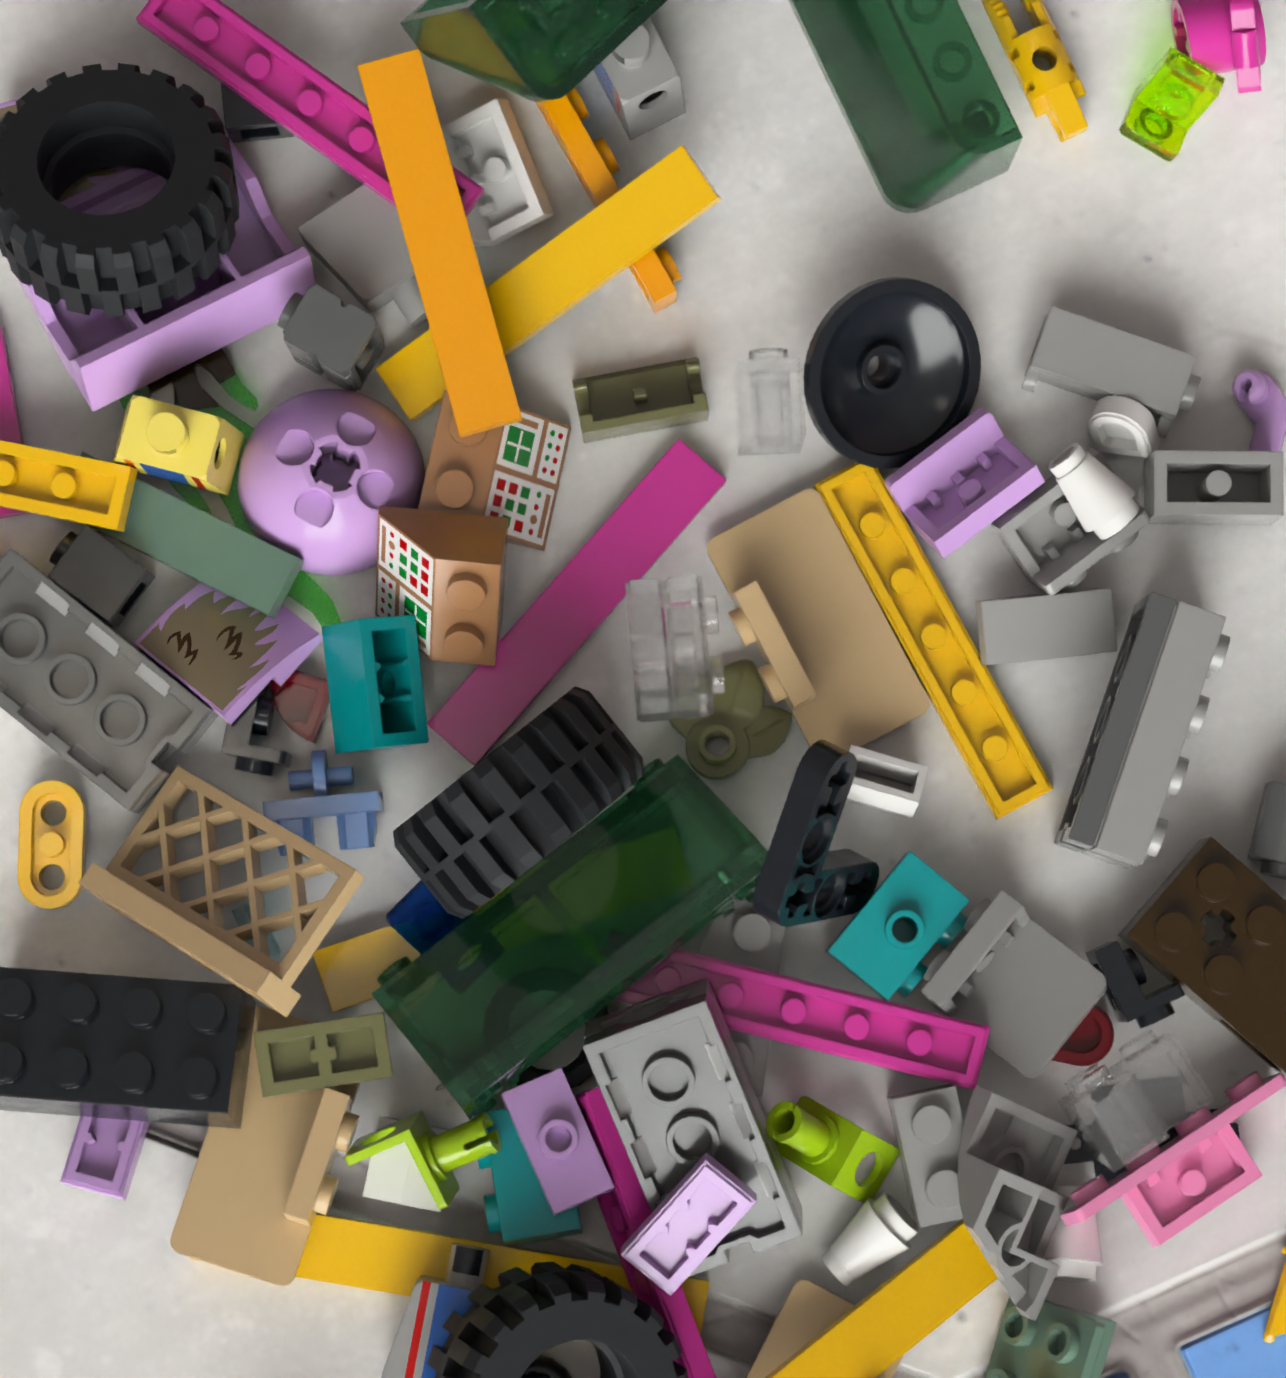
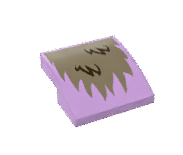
M200 582L169 607L148 627L134 644L145 656L231 725L271 680L282 686L323 638L283 604L277 616L273 619Z

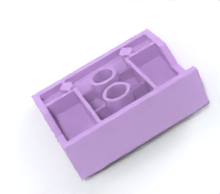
M230 138L239 196V219L234 223L236 236L230 250L224 255L219 253L221 265L210 278L204 281L198 276L194 280L196 290L176 301L173 295L161 300L162 308L144 314L142 307L126 309L124 317H105L102 309L91 308L90 315L68 311L63 299H60L57 304H51L35 295L32 284L29 286L19 281L64 367L93 412L279 320L285 305L295 292L304 296L308 287L311 288L315 285L310 254L304 246L295 249L273 217L257 177ZM132 167L60 203L72 210L86 214L111 215L123 213L148 202L161 191L167 180L147 169Z

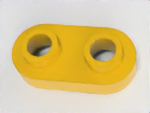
M48 780L34 785L24 795L19 809L18 885L23 896L30 903L46 909H59L73 903L84 888L78 883L86 873V803L78 790L61 781ZM59 801L66 809V817L62 823L52 826L45 819V810L50 803ZM58 865L64 872V881L59 888L51 890L44 884L43 874L48 867Z

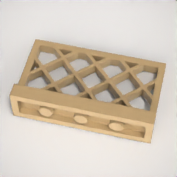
M177 765L106 869L93 862L78 884L116 912L287 1017L301 997L291 986L365 877L355 868ZM190 789L197 794L199 815L173 823V809L186 790ZM213 803L220 808L213 810ZM241 819L243 842L217 850L215 827ZM257 829L265 834L258 836ZM201 832L203 855L177 863L175 840ZM161 845L162 869L141 876L131 872L145 850ZM285 845L288 868L262 876L259 853ZM302 856L306 857L311 861L303 863ZM245 858L247 882L221 890L219 866ZM204 872L206 895L181 903L179 880ZM326 872H331L338 876L324 899L307 904L304 879ZM290 884L293 909L266 917L263 893ZM164 885V892L156 887ZM249 898L251 923L225 930L223 906ZM208 912L209 919L205 918L200 914ZM294 925L296 940L279 963L269 956L267 934ZM253 939L254 947L249 945L245 941Z

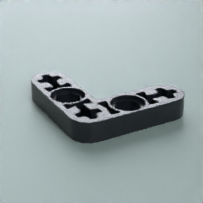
M821 739L808 748L797 767L752 899L753 909L756 913L780 926L791 927L854 914L865 906L877 886L879 866L876 862L851 849L845 848L828 851L854 780L857 759L853 753Z

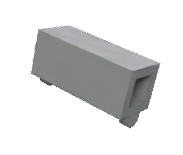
M1051 306L1044 318L1021 388L1034 392L1039 380L1096 401L1113 395L1133 399L1151 412L1154 420L1157 422L1156 426L1159 437L1166 439L1178 410L1185 413L1189 412L1201 377L1191 374L1197 357L1195 355Z

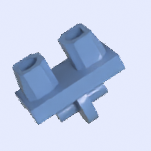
M325 750L311 752L312 769L288 772L290 791L314 788L315 797L262 802L265 817L315 845L313 818L337 816L340 850L375 847L378 825L376 812H384L383 794L379 791L331 795L330 787L354 785L352 765L329 768ZM278 846L280 856H287L286 846Z

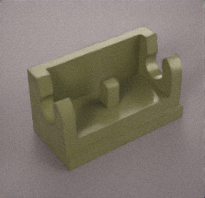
M694 357L572 380L583 442L589 443L708 421L709 409L706 393L702 387L699 359Z
M384 1012L253 1032L263 1097L393 1077Z

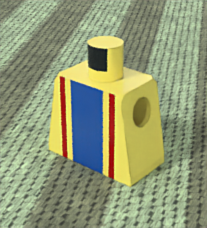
M132 395L126 406L111 463L131 466L137 469L138 473L229 496L245 434L221 417ZM220 442L219 454L215 462L216 450Z

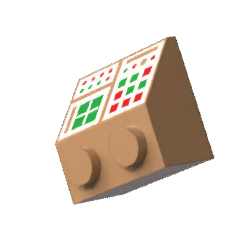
M444 390L418 509L508 518L507 543L544 551L571 426L519 408L523 421L460 438L447 391Z
M380 506L378 512L375 615L378 617L415 615L419 651L430 660L495 666L503 620L508 518Z

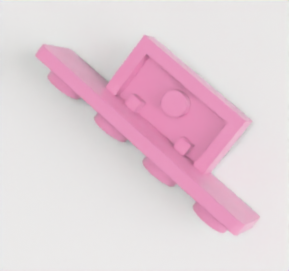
M1254 1071L1240 1079L1224 1091L1230 1099L1229 1102L1212 1113L1206 1105L1194 1110L1173 1125L1179 1134L1161 1147L1153 1139L1125 1156L1122 1162L1127 1168L1126 1171L1109 1182L1106 1181L1103 1174H1100L1070 1193L1069 1196L1075 1205L1061 1213L1060 1217L1066 1226L1081 1223L1121 1197L1152 1247L1163 1244L1263 1176L1230 1123L1285 1087V1076L1280 1072L1262 1079L1258 1071Z

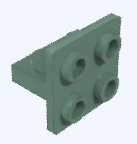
M1009 1296L984 1378H1100L1117 1322L1047 1300L1044 1301L1036 1321L1021 1315Z

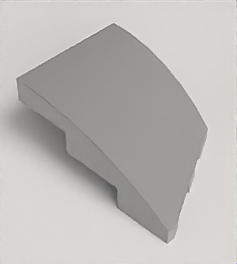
M976 1085L967 1107L958 1152V1189L964 1225L1020 1314L1036 1321L1060 1267L1043 1258L1060 1220V1214L1063 1213L1069 1199L1052 1189L1078 1131Z

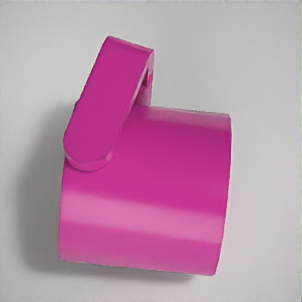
M1173 0L1171 5L1173 39L1177 58L1185 78L1190 80L1236 70L1238 93L1261 91L1260 66L1264 64L1266 58V36L1259 1Z

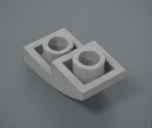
M1092 588L1060 592L1051 596L1048 594H1029L975 601L981 665L1047 660L1117 651L1112 588Z

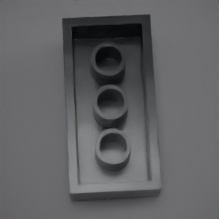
M0 967V1110L241 1129L256 1001L250 994L234 984Z

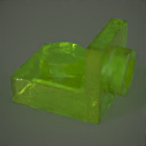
M1170 47L1135 89L1120 125V133L1168 162L1173 161L1180 152L1188 130L1219 96L1225 78L1175 48Z

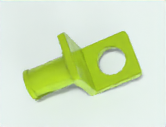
M802 1096L796 1106L790 1101L778 1103L771 1109L766 1119L767 1133L772 1139L775 1140L776 1138L775 1143L781 1156L862 1203H865L868 1198L874 1199L899 1155L898 1148L862 1129L808 1096ZM875 1152V1165L871 1173L863 1181L856 1183L855 1174L859 1163L866 1155Z
M421 1110L358 1138L344 1158L348 1166L405 1142L437 1207L443 1209L450 1206L459 1190V1184L452 1170L491 1153L495 1154L501 1151L502 1144L497 1129L488 1133L487 1128L492 1126L494 1122L485 1112L477 1115L476 1118L437 1135L431 1130Z

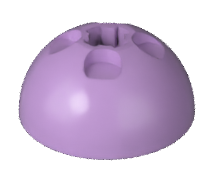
M320 389L304 392L287 399L260 420L243 449L239 462L237 487L243 515L255 537L298 557L304 562L300 569L301 571L318 575L339 576L361 572L377 565L379 507L389 506L418 509L426 474L422 454L414 436L406 424L391 409L379 401L355 391ZM334 455L335 457L340 458L347 463L350 462L351 464L347 467L344 463L337 460H333ZM320 463L321 465L318 467L316 471V476L313 477L312 474L315 473V469L317 465Z

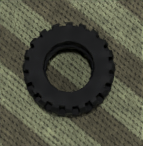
M118 63L117 70H102L101 64L82 66L83 73L67 77L64 71L46 80L47 87L40 92H37L34 88L28 91L16 101L18 112L15 114L8 111L0 120V250L2 256L8 258L11 271L21 283L29 286L33 285L35 295L51 304H57L60 299L65 300L67 310L90 315L92 308L102 309L105 317H124L126 309L142 307L143 314L162 308L161 300L172 295L176 301L196 290L194 280L198 276L204 281L210 278L221 265L219 253L224 255L228 252L236 236L234 223L239 219V196L230 140L225 136L222 120L215 109L207 105L205 106L204 97L191 86L183 83L179 88H176L175 77L154 69L150 75L141 73L140 67L137 65ZM112 166L139 167L152 171L167 180L165 186L156 196L143 205L123 213L111 215L86 214L72 210L58 202L65 190L76 180L102 168Z
M575 686L393 831L394 846L446 912L463 919L540 862L644 775L643 758L591 692Z
M536 1262L531 1267V1275L518 1267L502 1272L498 1276L500 1286L493 1290L481 1284L467 1296L472 1306L462 1316L455 1311L451 1313L442 1326L450 1334L443 1347L433 1345L427 1362L430 1367L436 1370L435 1378H521L529 1365L550 1348L569 1341L588 1340L593 1344L598 1356L600 1378H688L687 1369L674 1361L680 1358L682 1351L675 1335L663 1328L664 1318L651 1305L637 1298V1295L605 1276L602 1277L589 1268L570 1264L564 1268L555 1262Z

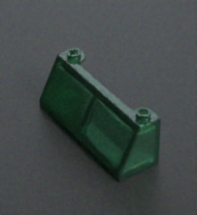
M678 754L665 764L660 758L647 764L644 767V775L633 784L634 788L413 962L407 956L403 957L389 966L378 977L377 981L381 987L374 991L372 996L469 1120L476 1118L482 1112H488L498 1104L494 1097L503 1089L499 1082L502 1078L505 1079L510 1087L521 1080L519 1075L720 915L726 918L735 910L733 896H736L739 901L746 899L749 903H752L754 890L768 851Z

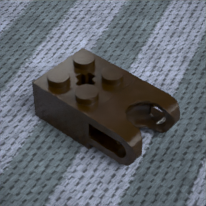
M1213 837L1200 839L1117 936L1170 982L1180 983L1185 995L1214 1020L1220 1022L1278 1073L1282 1072L1286 1076V901ZM1205 914L1210 918L1218 917L1219 915L1223 918L1225 923L1222 929L1226 934L1222 942L1220 940H1212L1210 944H1207L1202 937L1205 935L1207 928L1201 920Z

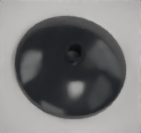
M890 277L868 282L852 290L841 298L824 316L812 337L806 355L803 376L804 395L809 415L817 431L835 451L859 464L881 469L904 466L968 417L978 392L981 373V355L976 332L962 307L946 292L931 284L911 278ZM877 356L879 360L878 368L875 373L869 376L867 372L868 364L873 357Z

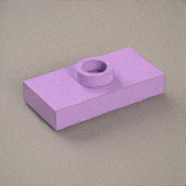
M562 1068L501 1094V1098L553 1216L614 1189L612 1180Z
M80 1116L60 1181L64 1185L126 1201L150 1122Z
M706 1152L621 1246L620 1255L671 1296L756 1203L757 1193Z

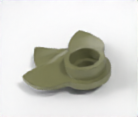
M743 659L726 665L712 677L709 685L685 673L677 674L671 683L667 703L669 722L686 739L688 762L693 770L702 777L711 780H724L733 777L743 769L748 759L771 755L780 748L787 738L792 722V714L782 708L763 706V682L752 661ZM718 737L725 739L730 746L724 754L713 755L706 750L705 746L709 740Z

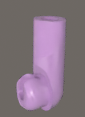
M1253 369L1244 370L1235 377L1232 391L1239 405L1255 425L1248 451H1281L1286 434V397L1267 373Z

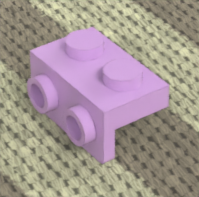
M985 407L976 410L885 480L886 488L898 505L907 523L943 558H946L961 545L967 543L973 536L1045 483L1036 464L1003 435L994 416Z

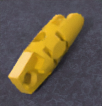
M982 0L984 9L1035 117L1046 114L1060 142L1083 133L1087 129L1088 124L1077 99L1085 96L1086 91L1043 0H1020L1034 29L1018 35L1004 2L1001 0ZM1040 56L1045 58L1049 62L1050 70L1043 71L1036 68L1032 57Z

